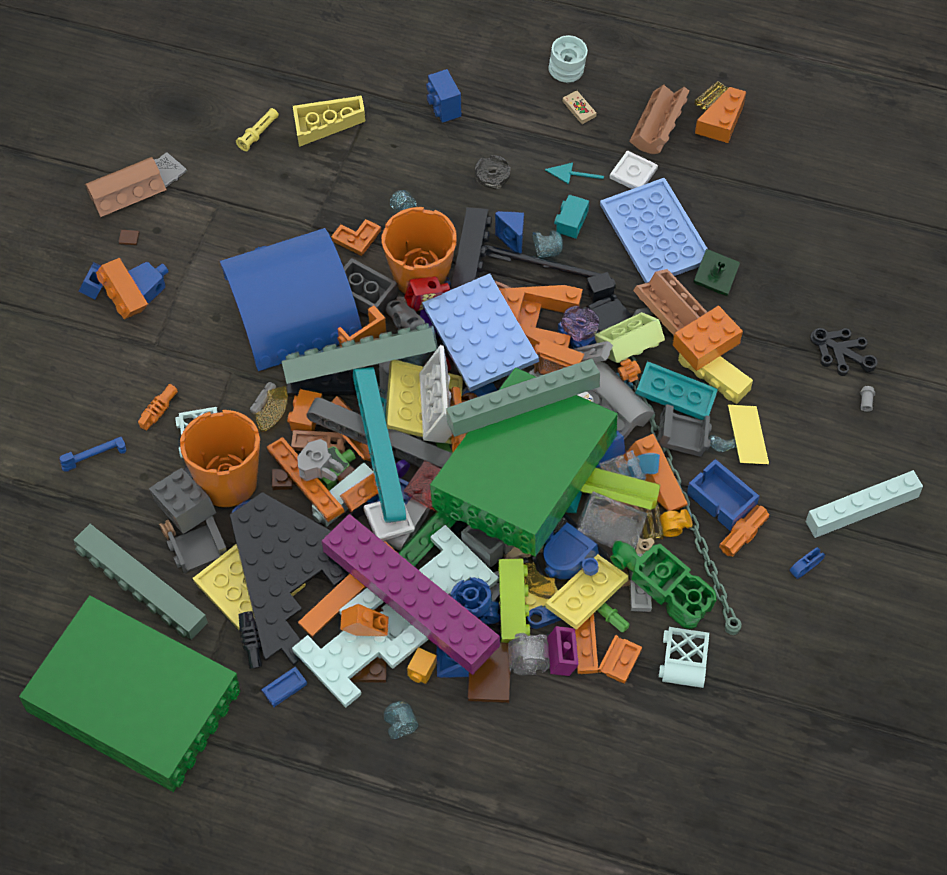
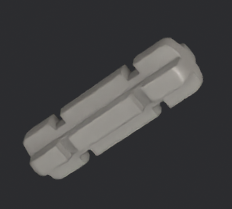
M271 382L266 384L265 389L261 391L255 400L256 403H253L250 408L252 414L260 415L262 408L266 406L272 397L271 394L273 395L276 391L275 384Z

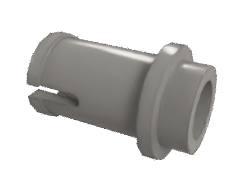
M864 386L860 391L862 396L860 409L869 412L873 410L875 391L871 386Z

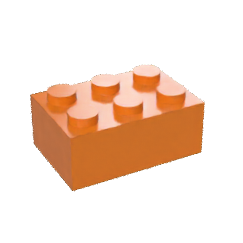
M717 306L675 332L673 346L697 371L740 344L743 331L720 306Z

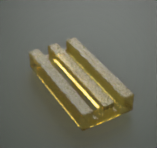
M717 81L695 100V105H700V108L706 111L723 94L722 92H725L728 88ZM710 94H712L705 102H703V100H705Z
M658 502L656 508H654L658 533H655L651 510L646 509L651 534H648L644 509L638 506L644 539H664Z

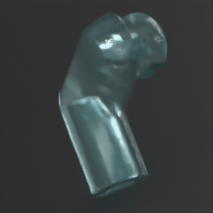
M711 435L708 438L711 440L710 446L719 452L737 447L735 438L726 441L716 435Z

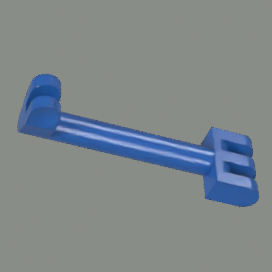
M119 437L74 456L72 452L60 456L62 470L69 471L76 468L75 463L114 447H117L119 453L123 454L126 452L125 442L122 437Z

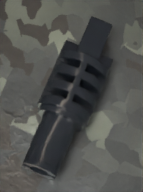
M253 612L238 614L239 631L242 633L240 635L243 638L241 642L244 644L242 647L247 653L249 669L262 667L259 654L261 643L258 641L260 640L257 636L259 632L256 631L258 627Z

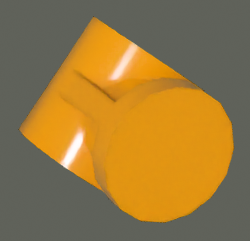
M686 509L681 510L680 513L677 511H667L660 515L662 531L665 537L678 536L683 532L682 528L686 527L688 529L692 527V519Z

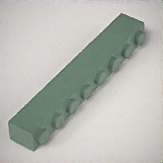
M589 359L446 408L447 423L455 437L600 387V372L593 359Z
M89 524L74 539L75 550L82 557L87 556L94 567L102 568L104 574L112 580L114 578L117 580L118 585L126 591L128 589L138 602L143 601L147 604L146 607L153 614L157 612L161 615L163 622L169 626L172 624L176 627L175 630L182 637L187 636L192 640L208 623L203 612L93 525Z

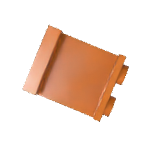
M373 305L368 309L369 324L349 337L341 327L338 328L339 337L337 339L340 346H342L341 343L349 340H354L355 343L361 342L360 339L367 336H373V339L379 338L381 333L386 332L385 317Z

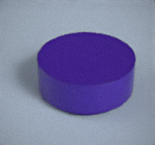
M404 459L396 463L399 478H402L410 467V464Z

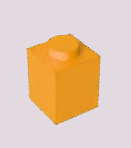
M418 647L407 667L410 679L417 683L423 682L426 684L437 664V655Z

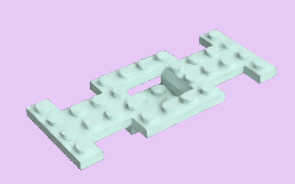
M446 525L430 537L431 541L442 552L419 569V571L450 596L453 587L461 580L465 582L470 580V578H479L485 581L489 588L499 582V577ZM366 588L343 606L339 612L342 614V610L356 604L375 610L384 601ZM387 604L382 607L384 611L379 612L389 617L387 636H355L343 631L320 649L307 635L292 647L293 652L345 708L361 695V691L351 682L350 678L376 657L379 659L383 658L393 669L428 640L424 634Z

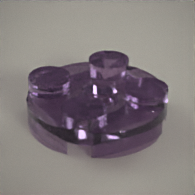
M573 306L565 311L561 326L575 341H582L583 339L595 336L599 327V318L589 308L585 310L580 309V306Z

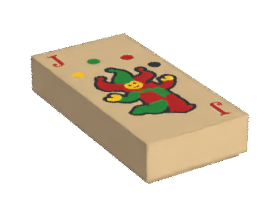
M578 91L563 97V103L581 124L596 117L594 109Z

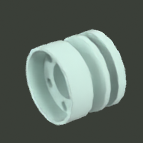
M568 35L556 39L552 45L548 68L550 74L555 79L566 83L580 79L583 75L588 51L586 44L575 36Z

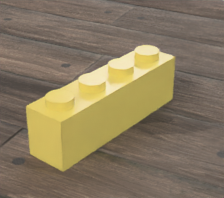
M679 353L678 361L683 367L689 368L698 378L717 388L729 401L737 404L751 390L753 380L721 356L696 371Z

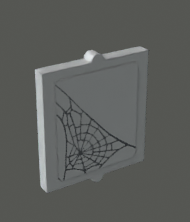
M167 152L154 160L165 187L177 181L180 176L187 172V169Z

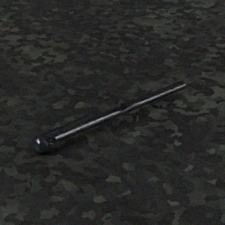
M485 244L487 256L511 261L512 258L528 263H538L544 265L543 268H551L587 278L601 274Z

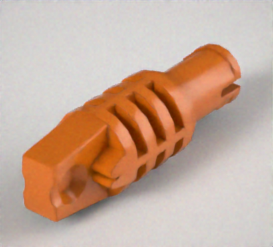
M168 384L162 394L156 396L151 401L138 421L140 428L147 431L159 420L168 409L170 400L178 393L175 386Z

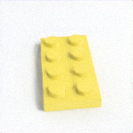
M598 554L594 557L599 566V570L595 575H586L582 568L545 604V608L576 630L628 581L626 573Z

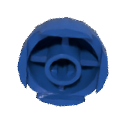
M470 578V580L465 582L461 580L451 591V597L477 618L483 616L492 604V594L489 585L479 578Z

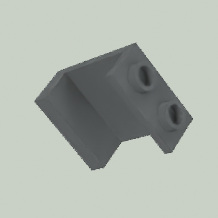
M213 516L205 520L206 526L174 538L172 532H168L170 540L166 542L170 552L175 551L176 556L173 557L177 568H182L184 574L214 562L227 552Z

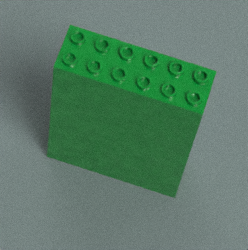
M515 367L499 390L536 378V376ZM575 395L468 432L430 484L432 507L438 512L450 515L457 521L460 520L467 523L473 529H479L490 537L502 540L508 546H514L523 553L536 557L617 437L618 413Z
M89 595L19 698L28 713L174 792L176 787L179 788L184 782V775L187 770H191L195 765L196 756L199 751L202 752L207 745L206 740L210 734L213 735L216 732L221 717L224 718L227 715L231 701L236 700L239 696L240 687L237 673Z

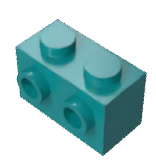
M569 195L567 200L562 202L560 215L557 214L554 224L556 225V233L577 239L589 211V200Z

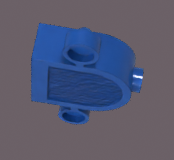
M566 523L555 535L554 532L551 533L545 542L547 544L544 548L546 563L544 571L549 577L571 579L582 568L583 572L589 576L595 575L598 572V562L594 557L599 552L598 546L594 541L569 523Z

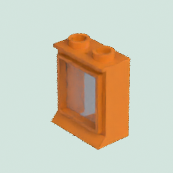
M542 338L540 344H536L534 348L539 357V362L533 364L534 373L539 372L545 375L580 363L583 360L584 354Z

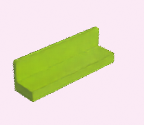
M595 468L580 491L651 510L656 508L660 484Z

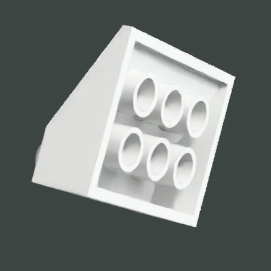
M440 345L420 371L419 376L423 440L445 443L452 436L446 417V408L450 407L451 392L449 391L450 375H448L444 346Z

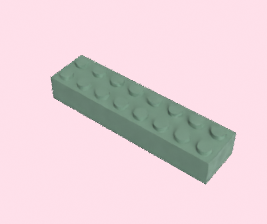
M426 323L418 325L415 330H410V327L400 329L397 334L393 335L390 331L381 333L379 338L373 339V336H367L360 339L361 342L357 343L354 340H349L341 343L342 346L336 347V344H331L323 347L321 351L313 348L306 350L303 355H299V352L288 354L286 359L282 361L286 383L436 351L438 344L434 326H429Z

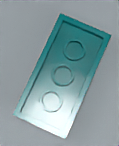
M647 361L635 394L665 406L666 404L674 406L673 409L703 420L706 415L709 416L718 389Z

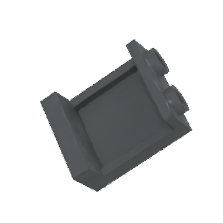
M666 404L660 414L658 433L660 447L701 457L705 450L709 449L711 440L708 439L712 424L709 423L710 416L706 415L703 420L675 414L673 413L674 406Z

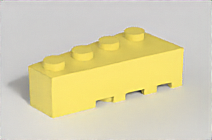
M362 96L293 106L299 147L365 122Z

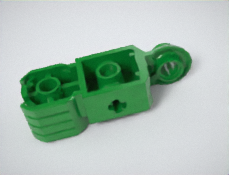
M614 542L612 546L613 555L610 557L612 563L621 570L627 567L632 572L631 580L661 606L666 602L668 615L683 628H696L706 612H711L716 603L715 590L699 576L691 575V569L661 544L653 545L639 557L636 550L628 543Z

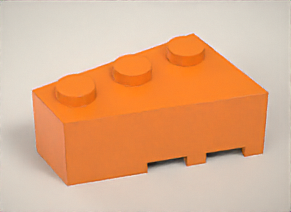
M729 87L697 120L695 134L729 143L744 106L746 91Z

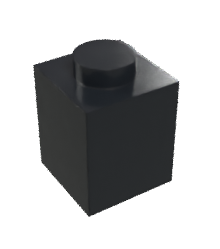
M608 272L587 278L586 289L593 303L614 294L616 284L614 279L610 278Z

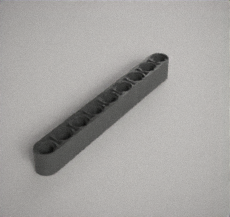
M315 398L306 414L310 421L368 445L360 414L322 398ZM388 429L394 457L401 460L404 459L408 463L432 473L440 471L452 455L448 451L403 432Z

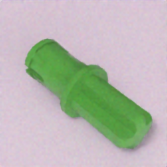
M606 603L596 610L606 618L605 621L607 623L610 622L621 632H625L629 628V622L617 613L618 610L612 609Z

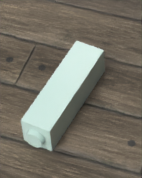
M365 463L329 491L341 504L344 511L348 508L340 495L373 473ZM312 505V517L317 523H322L325 527L339 517L337 516L327 522L317 508Z

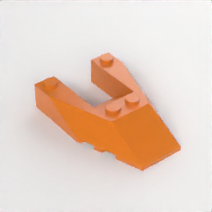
M567 285L499 288L533 349L536 344H540L542 338L569 348L571 335L539 329L536 326L541 308L566 314H577L583 289Z

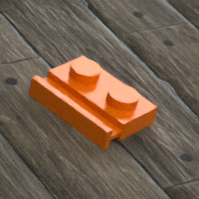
M615 635L598 668V672H602L606 676L625 684L642 651V647Z

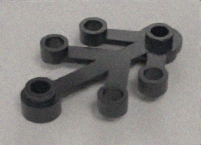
M817 328L811 333L810 339L812 343L819 346L822 356L821 365L829 367L832 364L833 358L828 353V346L834 351L838 364L837 373L840 376H846L849 371V366L845 363L844 356L861 364V367L866 372L876 369L877 359L874 356L867 355L862 357L849 349L856 347L859 350H864L868 343L866 338L859 337L856 340H849L851 331L847 328L833 332ZM840 338L843 342H835L832 339Z

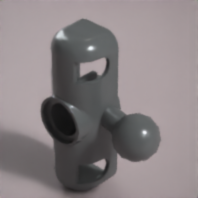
M401 299L388 303L386 312L393 319L396 328L410 327V330H415L418 325L425 324V321L415 310L410 308Z

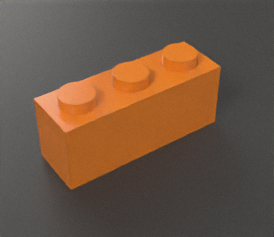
M118 258L101 265L96 272L98 281L103 284L108 297L112 299L117 312L122 315L123 319L125 320L142 312L148 303L121 259Z

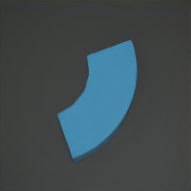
M644 453L634 457L626 465L623 475L642 480L646 474L658 473L660 455Z

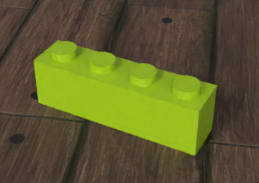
M499 559L501 643L526 642V637L530 636V624H526V617L529 616V604H525V597H528V584H524V577L528 576L527 565H523V559Z

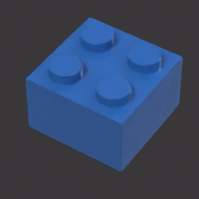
M446 69L428 75L426 86L429 94L427 95V100L430 105H433L436 117H439L442 123L461 117V93L449 71Z

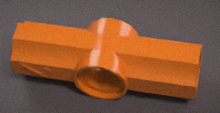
M756 505L744 519L740 518L736 522L731 533L720 543L719 547L725 555L733 557L745 543L748 544L755 537L758 529L769 518V513L763 506Z

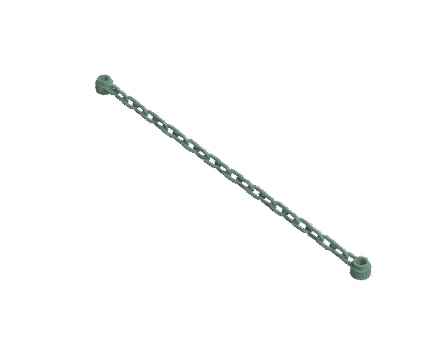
M633 355L627 358L631 361H636ZM639 380L634 381L635 392L637 390ZM639 396L653 410L652 406L647 403L646 398ZM654 413L649 420L652 426L651 433L656 438L654 431L657 429L659 431V426L655 423ZM661 447L663 453H665V451H667L669 457H667L666 459L673 474L674 472L676 473V476L678 478L677 482L682 491L680 485L681 478L678 471L673 468V465L671 463L672 455L670 453V450L668 448ZM682 491L688 503L687 506L682 508L689 512L691 519L693 517L696 525L690 528V530L694 531L696 537V547L699 553L703 554L705 559L704 567L708 576L712 577L715 584L713 589L716 592V597L722 602L724 607L725 631L730 635H736L740 632L741 621L736 618L733 609L728 606L726 601L727 593L724 586L718 581L717 568L708 556L707 552L709 549L705 539L700 536L698 531L699 523L696 516L691 513L687 493ZM701 540L703 541V544L705 546V548H702V550L700 549V546L698 544V542L700 543ZM712 564L714 571L710 574L708 566ZM720 587L724 594L719 597L717 589H720ZM731 611L733 617L728 618L726 613ZM734 622L737 626H732L730 623Z

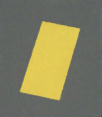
M728 405L740 463L769 464L757 406Z

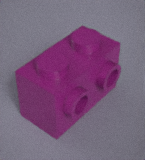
M556 626L547 637L550 674L570 676L578 666L575 628Z

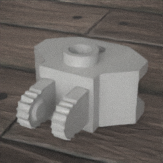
M321 439L309 442L297 456L300 478L305 481L318 477L320 479L325 477L335 481L337 475L329 469L332 468L338 472H342L344 469L341 463L332 459L331 454L328 452L327 442Z

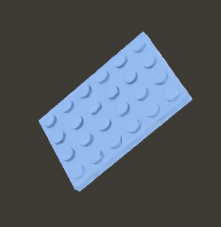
M665 178L600 201L601 208L645 283H649L656 271L668 269L676 276L699 267L707 247Z
M490 274L422 302L423 308L470 392L510 375L515 367L521 370L539 362V357Z

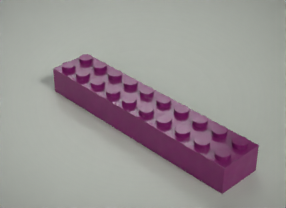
M350 514L322 540L324 553L472 675L500 647V636Z

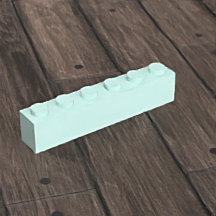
M913 470L810 510L806 523L816 538L918 498L923 485Z

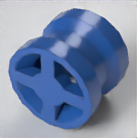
M492 601L489 610L480 617L484 624H494L500 621V615L498 614L499 603Z

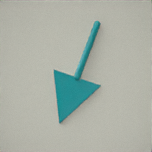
M573 163L545 169V171L569 184L571 175L604 179L602 175L573 172Z

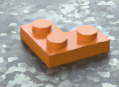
M366 219L356 232L340 225L331 236V239L334 243L362 256L381 232V226Z

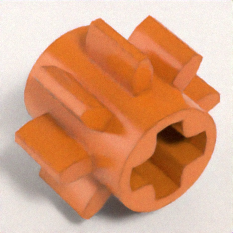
M630 359L620 362L621 367L618 368V373L623 381L628 380L630 383L638 380L637 375L641 373L637 362L635 360L631 362Z

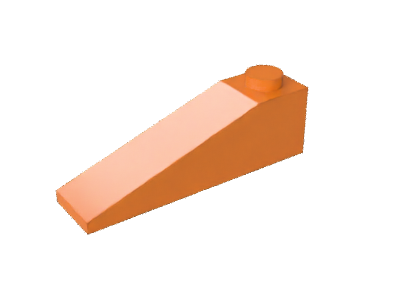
M654 434L635 441L620 459L624 468L636 456L644 453L659 454L658 473L646 474L642 480L660 484L657 502L667 511H676L687 506L688 503Z

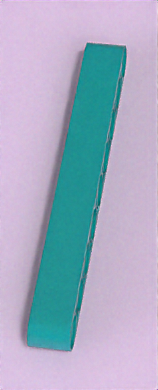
M374 368L353 369L354 385L385 523L405 521V504Z

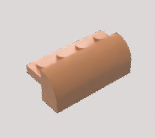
M662 85L653 91L629 142L641 151L650 154L660 153L663 145L669 140L668 135L675 127L674 122L680 116L682 106L687 101L686 97L689 90L683 87L673 93L665 85Z
M152 157L85 184L100 217L166 190L160 176V171Z
M668 269L656 271L649 283L637 285L634 289L639 299L647 305L650 311L657 316L673 336L675 332L707 313Z

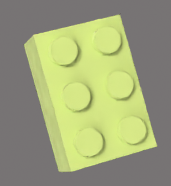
M642 312L594 334L597 343L609 341L613 345L608 359L616 363H620L632 355H639L643 350L649 347H656L665 340L659 319Z

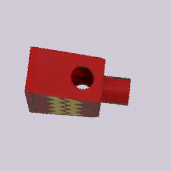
M436 276L409 280L404 298L407 305L417 312L424 309L422 302L450 291L448 283L440 284Z

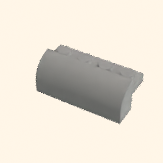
M596 362L595 365L600 372V387L587 392L593 397L594 403L618 413L617 431L625 439L636 425L643 427L655 412L606 363Z

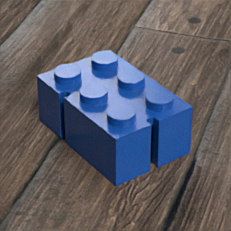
M716 459L703 470V474L700 472L689 483L687 491L688 496L713 517L718 516L717 520L730 531L740 518L744 519L757 505L759 495Z

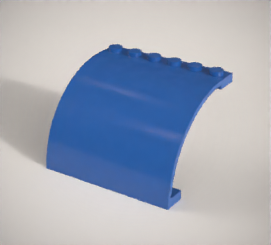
M325 228L220 261L224 278L228 280L237 303L258 371L282 364L286 356L291 353L299 352V355H303L309 349L317 348L318 351H321L327 345H340L337 339L339 337V327L349 337L362 329L346 273L333 241Z

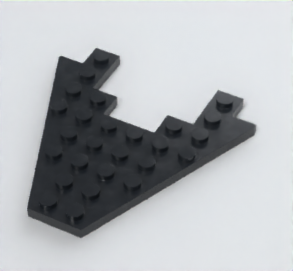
M262 492L231 513L230 520L253 615L258 627L257 631L259 632L258 636L263 657L267 660L282 650L292 665H295L301 659L293 652L292 647L299 643L301 639L288 624L287 620L300 612L302 608L291 593L321 571L333 587L344 580L350 573L323 552L322 540L331 532L329 529Z

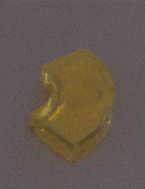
M286 386L267 391L266 406L255 414L260 432L270 429L284 414L287 406Z
M523 563V565H527L528 576L524 577V584H528V592L541 598L550 599L555 594V579L541 575L536 570L535 563Z

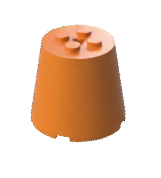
M424 207L408 208L392 216L385 225L382 234V247L394 281L397 282L398 289L404 294L411 279L436 276L440 284L448 281L457 238L454 225L443 213L437 210H425Z
M222 410L223 412L213 414L207 412L192 420L184 429L180 438L181 454L195 483L210 497L213 505L219 507L236 506L248 500L257 486L260 448L259 432L254 422L239 412Z

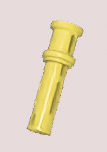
M270 108L252 128L246 129L245 134L236 140L238 147L243 151H248L250 145L253 142H257L259 135L279 116L278 112Z

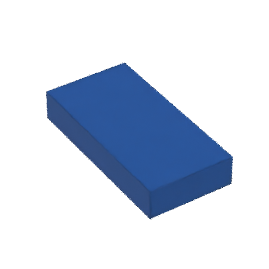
M294 667L261 690L271 705L275 707L306 686L307 681L298 669Z

